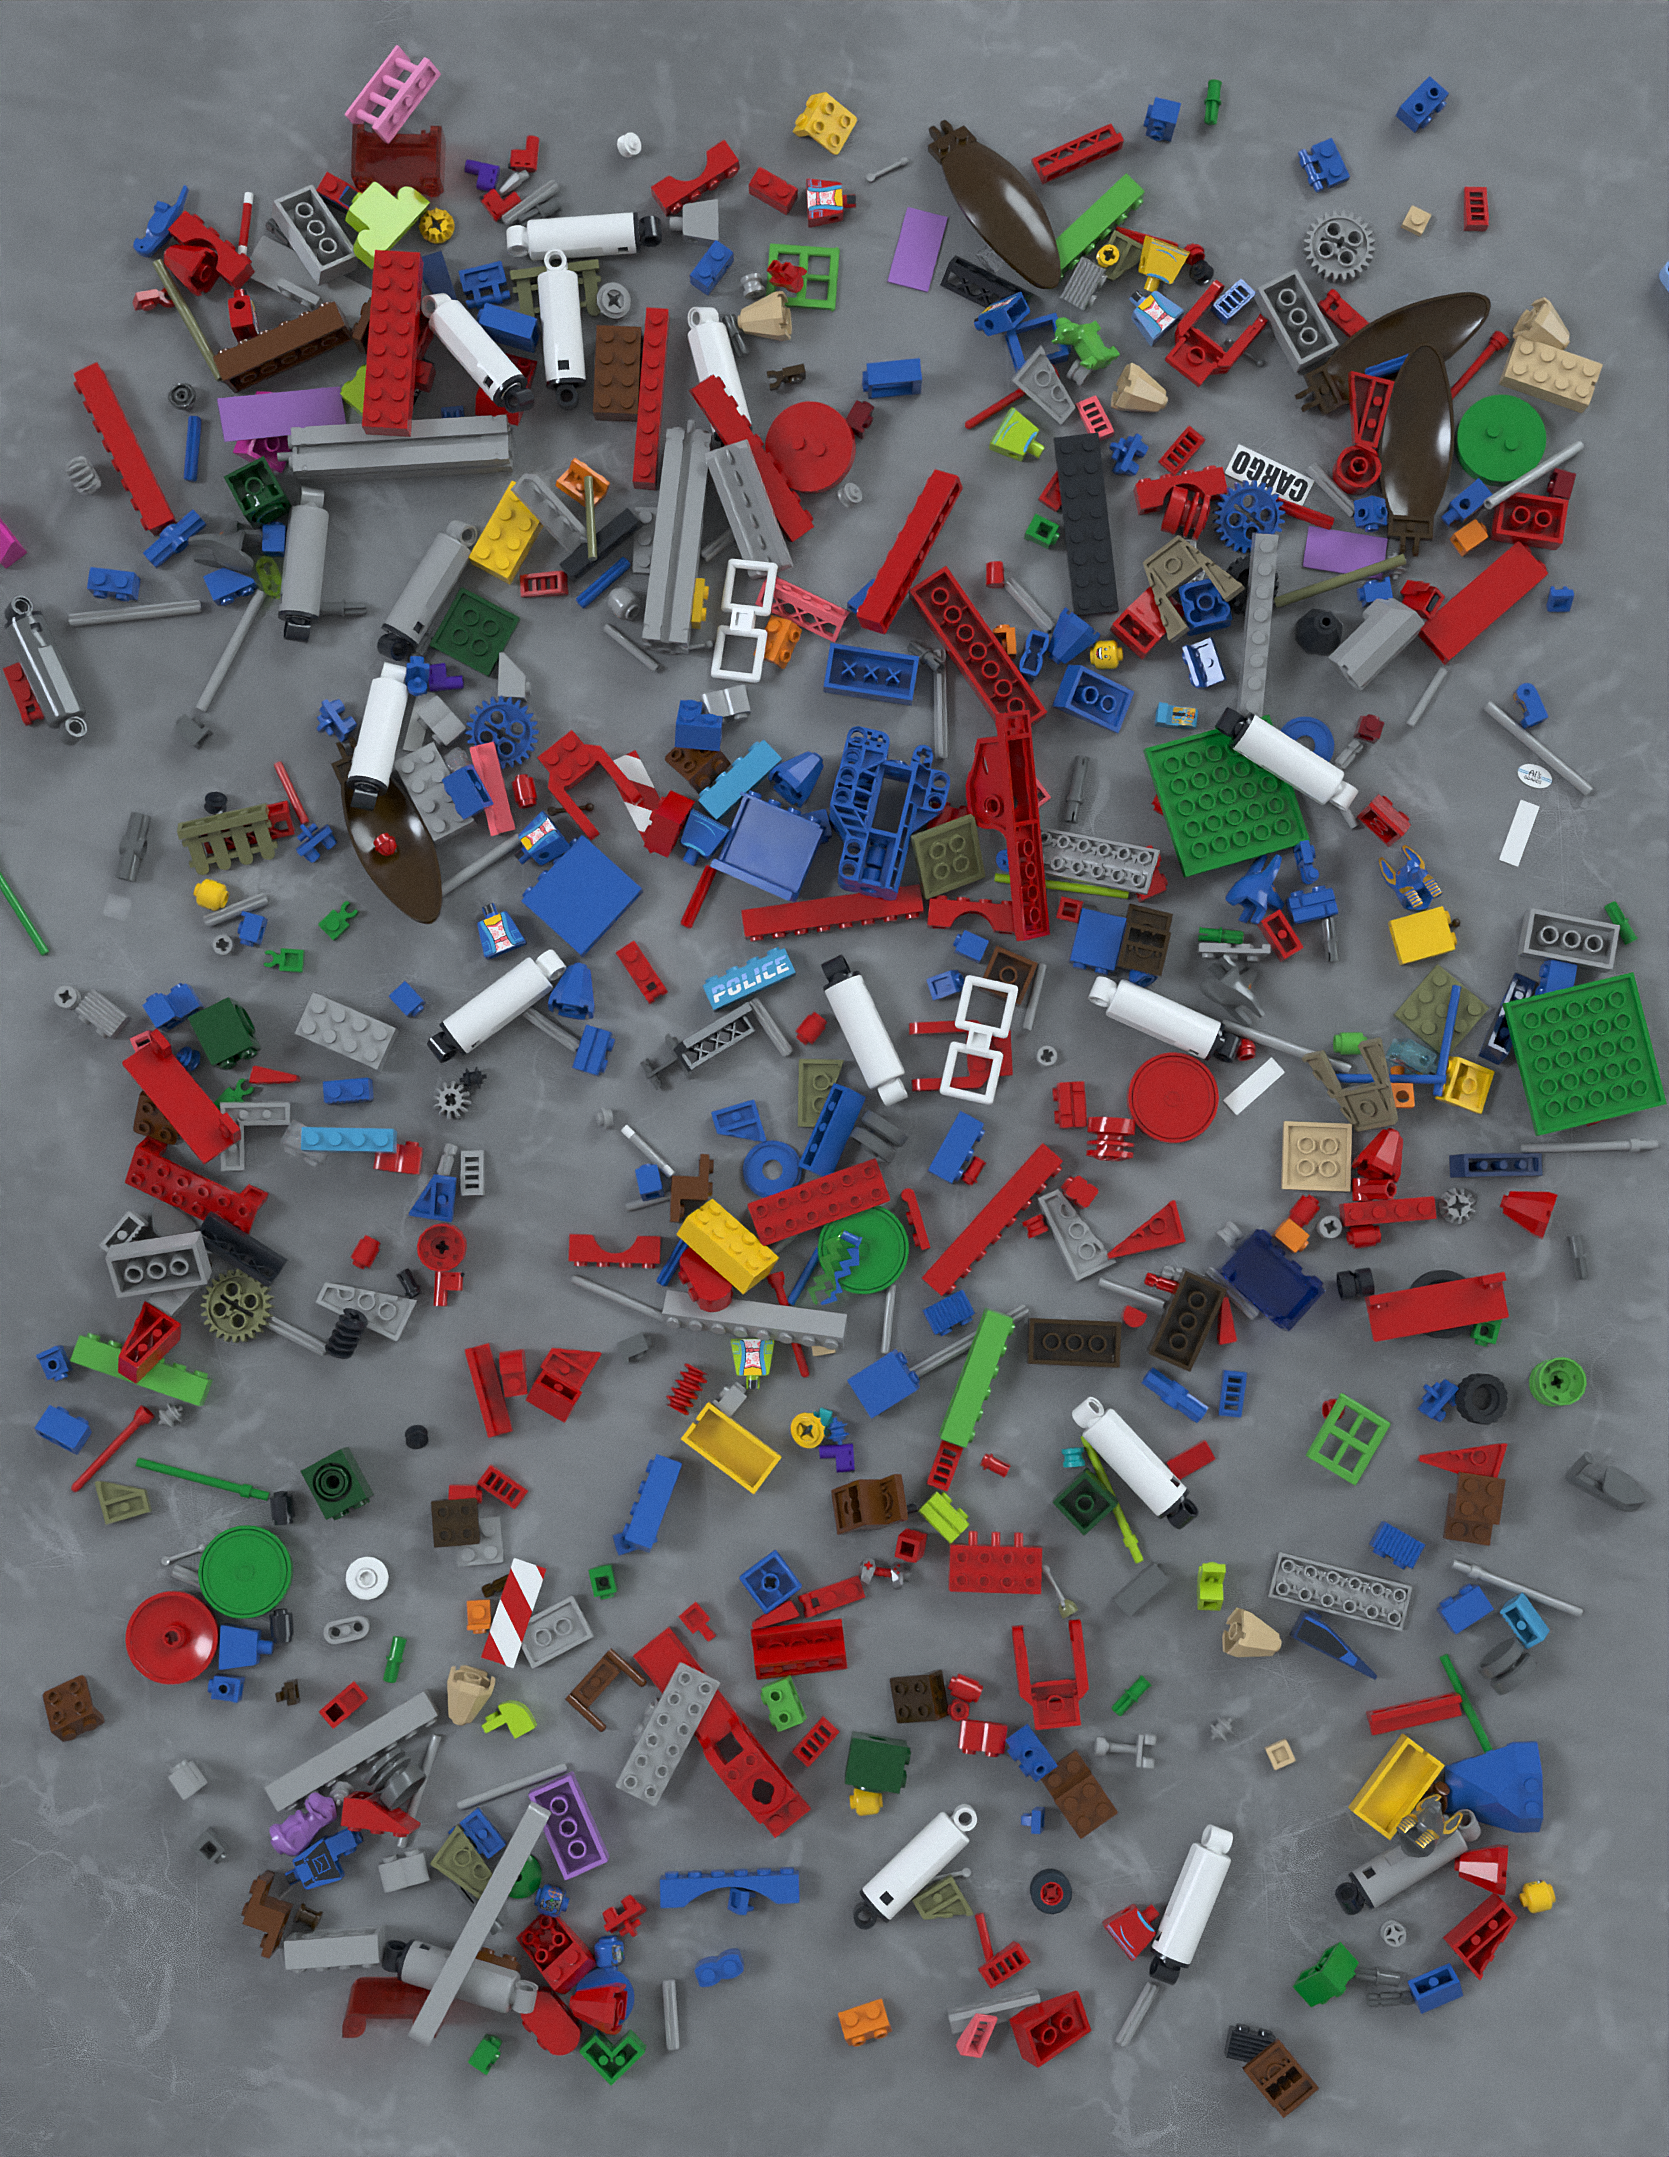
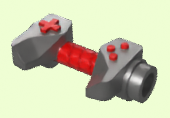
M864 1558L860 1564V1583L868 1586L873 1575L891 1578L894 1590H900L904 1582L909 1583L911 1569L904 1567L905 1564L900 1562H894L891 1568L876 1567L874 1559Z

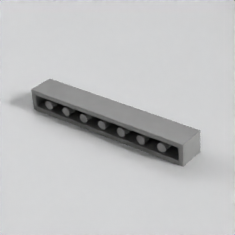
M1252 533L1237 712L1243 716H1247L1249 712L1258 717H1262L1279 537L1276 534Z
M667 1290L662 1311L663 1325L671 1328L681 1327L689 1328L693 1331H711L715 1334L726 1333L738 1337L748 1336L760 1340L770 1339L786 1344L799 1343L808 1347L821 1346L831 1350L843 1349L847 1330V1314L732 1299L729 1306L721 1311L706 1312L699 1308L696 1301L692 1302L688 1293Z
M425 1689L269 1783L264 1789L276 1810L279 1812L285 1809L287 1812L298 1805L297 1800L305 1797V1799H309V1795L314 1792L318 1793V1787L324 1784L327 1788L338 1781V1775L344 1772L347 1776L358 1769V1763L363 1760L365 1763H368L378 1757L377 1752L384 1748L385 1751H388L398 1745L396 1740L403 1736L405 1739H408L418 1733L416 1728L424 1724L425 1727H428L437 1721L436 1716L441 1712L428 1689Z

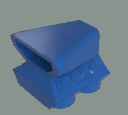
M1210 579L1188 583L1179 587L1187 626L1190 629L1187 632L1188 636L1231 626L1232 615L1229 603L1224 600Z

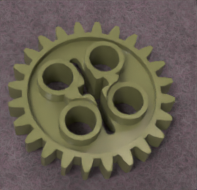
M239 1269L235 1273L232 1270H228L227 1276L220 1273V1281L212 1279L214 1286H206V1289L210 1292L209 1295H202L207 1300V1303L200 1304L201 1307L206 1308V1311L201 1316L208 1317L204 1325H212L209 1332H217L216 1337L220 1339L224 1336V1341L230 1342L232 1339L233 1343H239L240 1338L242 1342H248V1335L250 1338L256 1339L255 1331L263 1333L264 1331L261 1326H269L270 1324L266 1321V1318L273 1317L268 1312L269 1309L275 1308L274 1305L269 1304V1301L274 1299V1296L267 1295L271 1287H263V1284L246 1273L243 1274ZM234 1285H237L238 1292L235 1296H232L231 1289ZM225 1295L229 1300L238 1302L239 1306L249 1310L254 1316L251 1317L246 1312L237 1310L235 1305L226 1302L221 1296ZM255 1296L256 1305L251 1308L249 1301ZM224 1304L226 1312L221 1316L219 1308ZM243 1316L244 1324L239 1327L237 1321L239 1317Z

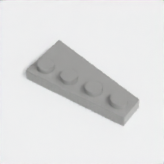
M1059 1189L1036 1199L1074 1281L1116 1263L1114 1259H1107L1108 1253L1102 1243L1091 1233L1090 1228L1076 1214L1075 1209Z
M325 1282L315 1303L340 1315L344 1314L343 1309L345 1308L358 1310L366 1316L368 1320L367 1328L398 1342L418 1300Z

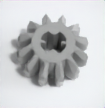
M75 457L66 464L65 470L70 481L82 495L92 494L101 486L96 470L85 457Z
M452 1081L451 1088L444 1082V1091L436 1088V1092L440 1094V1097H432V1100L439 1101L433 1108L435 1110L442 1108L439 1116L443 1117L447 1113L448 1120L452 1119L453 1113L459 1119L461 1118L460 1110L464 1113L468 1112L463 1107L464 1104L471 1105V1101L464 1100V1098L470 1096V1092L462 1093L465 1086L461 1084L457 1088L455 1081ZM453 1095H456V1104H450V1106H448L449 1101L447 1100V1098L449 1096L453 1097Z

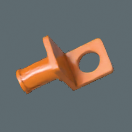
M1393 1066L1390 1072L1391 1074H1405V1067ZM1391 1083L1396 1108H1414L1413 1083ZM1408 1097H1409V1100H1408L1407 1102H1404V1103L1399 1102V1101L1397 1100V1099H1408Z

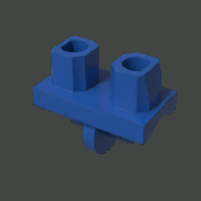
M1141 435L1128 436L1127 440L1120 438L1118 443L1112 442L1109 449L1114 452L1111 458L1116 461L1111 472L1116 475L1123 473L1130 477L1136 475L1139 465L1131 460L1134 455L1138 458H1143L1149 448L1141 441Z
M411 656L410 663H406L405 685L410 694L421 696L427 694L429 664H424L423 656Z
M328 699L322 701V707L319 709L322 715L317 717L320 722L316 728L319 733L326 731L329 737L335 733L341 743L346 741L348 735L356 729L357 723L351 716L341 720L339 714L345 711V707L340 699L331 702Z
M315 823L308 828L304 824L300 825L303 832L297 838L300 842L307 837L309 839L296 848V852L313 863L321 856L314 848L316 844L321 841L327 850L337 844L336 839L331 833L333 832L332 829L326 824L313 835L312 833L318 829Z
M1446 1379L1440 1384L1436 1382L1432 1387L1425 1384L1423 1389L1427 1393L1421 1398L1424 1402L1417 1408L1422 1414L1438 1422H1441L1446 1417L1447 1413L1442 1409L1446 1403L1451 1406L1456 1405L1455 1393L1459 1390L1455 1384H1451Z

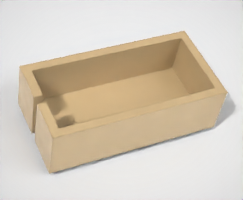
M1518 335L1511 346L1498 385L1583 413L1590 404L1595 389L1594 385L1597 383L1603 364L1540 342L1526 340Z

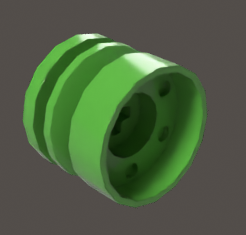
M1566 1357L1548 1359L1537 1364L1529 1377V1389L1533 1397L1540 1404L1548 1407L1570 1405L1578 1401L1584 1394L1587 1385L1586 1375L1582 1367L1574 1360ZM1557 1380L1558 1384L1552 1386L1551 1381Z

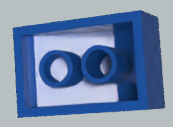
M1068 665L1052 707L1109 731L1119 733L1134 691L1082 665Z

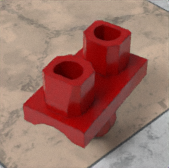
M773 260L766 270L772 276L769 282L773 286L786 288L792 293H797L802 289L804 283L802 276L807 273L803 267L793 266L790 262L781 264L778 260Z
M630 1894L621 1900L626 1910L619 1915L616 1908L612 1906L602 1913L606 1922L604 1925L606 1932L610 1931L613 1934L619 1930L622 1937L628 1933L633 1938L638 1935L636 1928L642 1922L639 1918H636L647 1912V1909Z

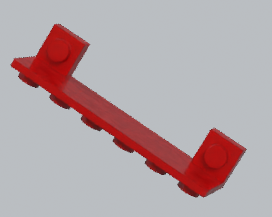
M155 1029L150 1033L151 1042L125 1059L122 1065L200 1161L206 1164L241 1140V1130L227 1112L222 1114L172 1054L171 1044L158 1029Z
M148 1135L136 1146L125 1179L126 1184L171 1206L179 1207L184 1212L203 1221L207 1214L212 1211L248 1235L250 1234L257 1211L267 1201L269 1193L250 1184L240 1194L162 1157L168 1145Z
M874 1158L756 1200L747 1205L759 1240L763 1246H767L890 1201V1196L877 1160Z
M1505 1272L1364 1297L1373 1341L1378 1342L1508 1318L1509 1313L1502 1281H1507Z

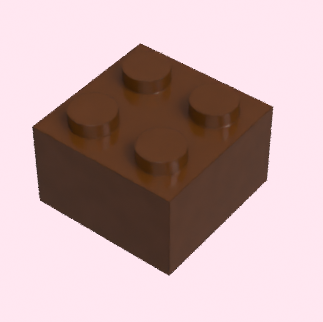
M996 946L983 978L1016 985L1018 987V994L1015 1006L1019 1007L1038 963ZM978 987V990L1002 1001H1007L1008 993Z

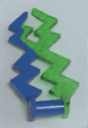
M841 1228L837 1236L824 1241L831 1253L819 1257L826 1273L813 1277L817 1285L807 1288L815 1305L818 1304L815 1292L826 1289L824 1282L831 1281L834 1288L824 1291L829 1297L821 1301V1305L838 1301L835 1294L843 1292L838 1278L851 1274L849 1266L859 1265V1245L862 1237H858ZM841 1238L855 1245V1247L847 1248L852 1257L851 1259L839 1262L843 1270L834 1271L830 1262L842 1259L836 1249L843 1248L840 1242Z

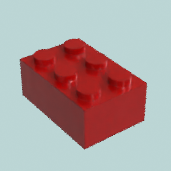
M1521 492L1515 493L1495 506L1490 540L1512 544L1520 541L1522 544L1531 547L1557 550L1563 544L1569 500Z

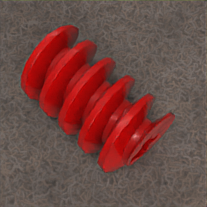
M685 1363L684 1366L688 1372L680 1371L679 1374L684 1379L675 1380L679 1388L671 1387V1391L675 1395H667L666 1398L670 1402V1404H667L668 1406L688 1416L689 1411L685 1407L693 1408L694 1404L690 1399H698V1395L694 1391L702 1392L703 1388L699 1383H707V1379L703 1375L708 1374Z

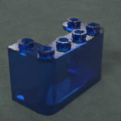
M1253 1229L1216 1270L1282 1331H1290L1326 1291L1322 1288L1324 1284L1315 1275H1304L1301 1272L1303 1268L1294 1260L1290 1262L1285 1258V1251L1278 1245L1273 1247V1243L1270 1241L1273 1237L1264 1229Z

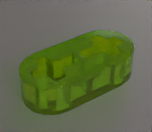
M262 556L256 562V570L263 589L269 597L274 599L280 598L282 577L278 566L271 557ZM265 562H267L269 565H272L269 567V570L271 572L270 575H268L267 572L264 569H262L264 568ZM270 580H274L276 585H280L275 593L269 590L272 588Z

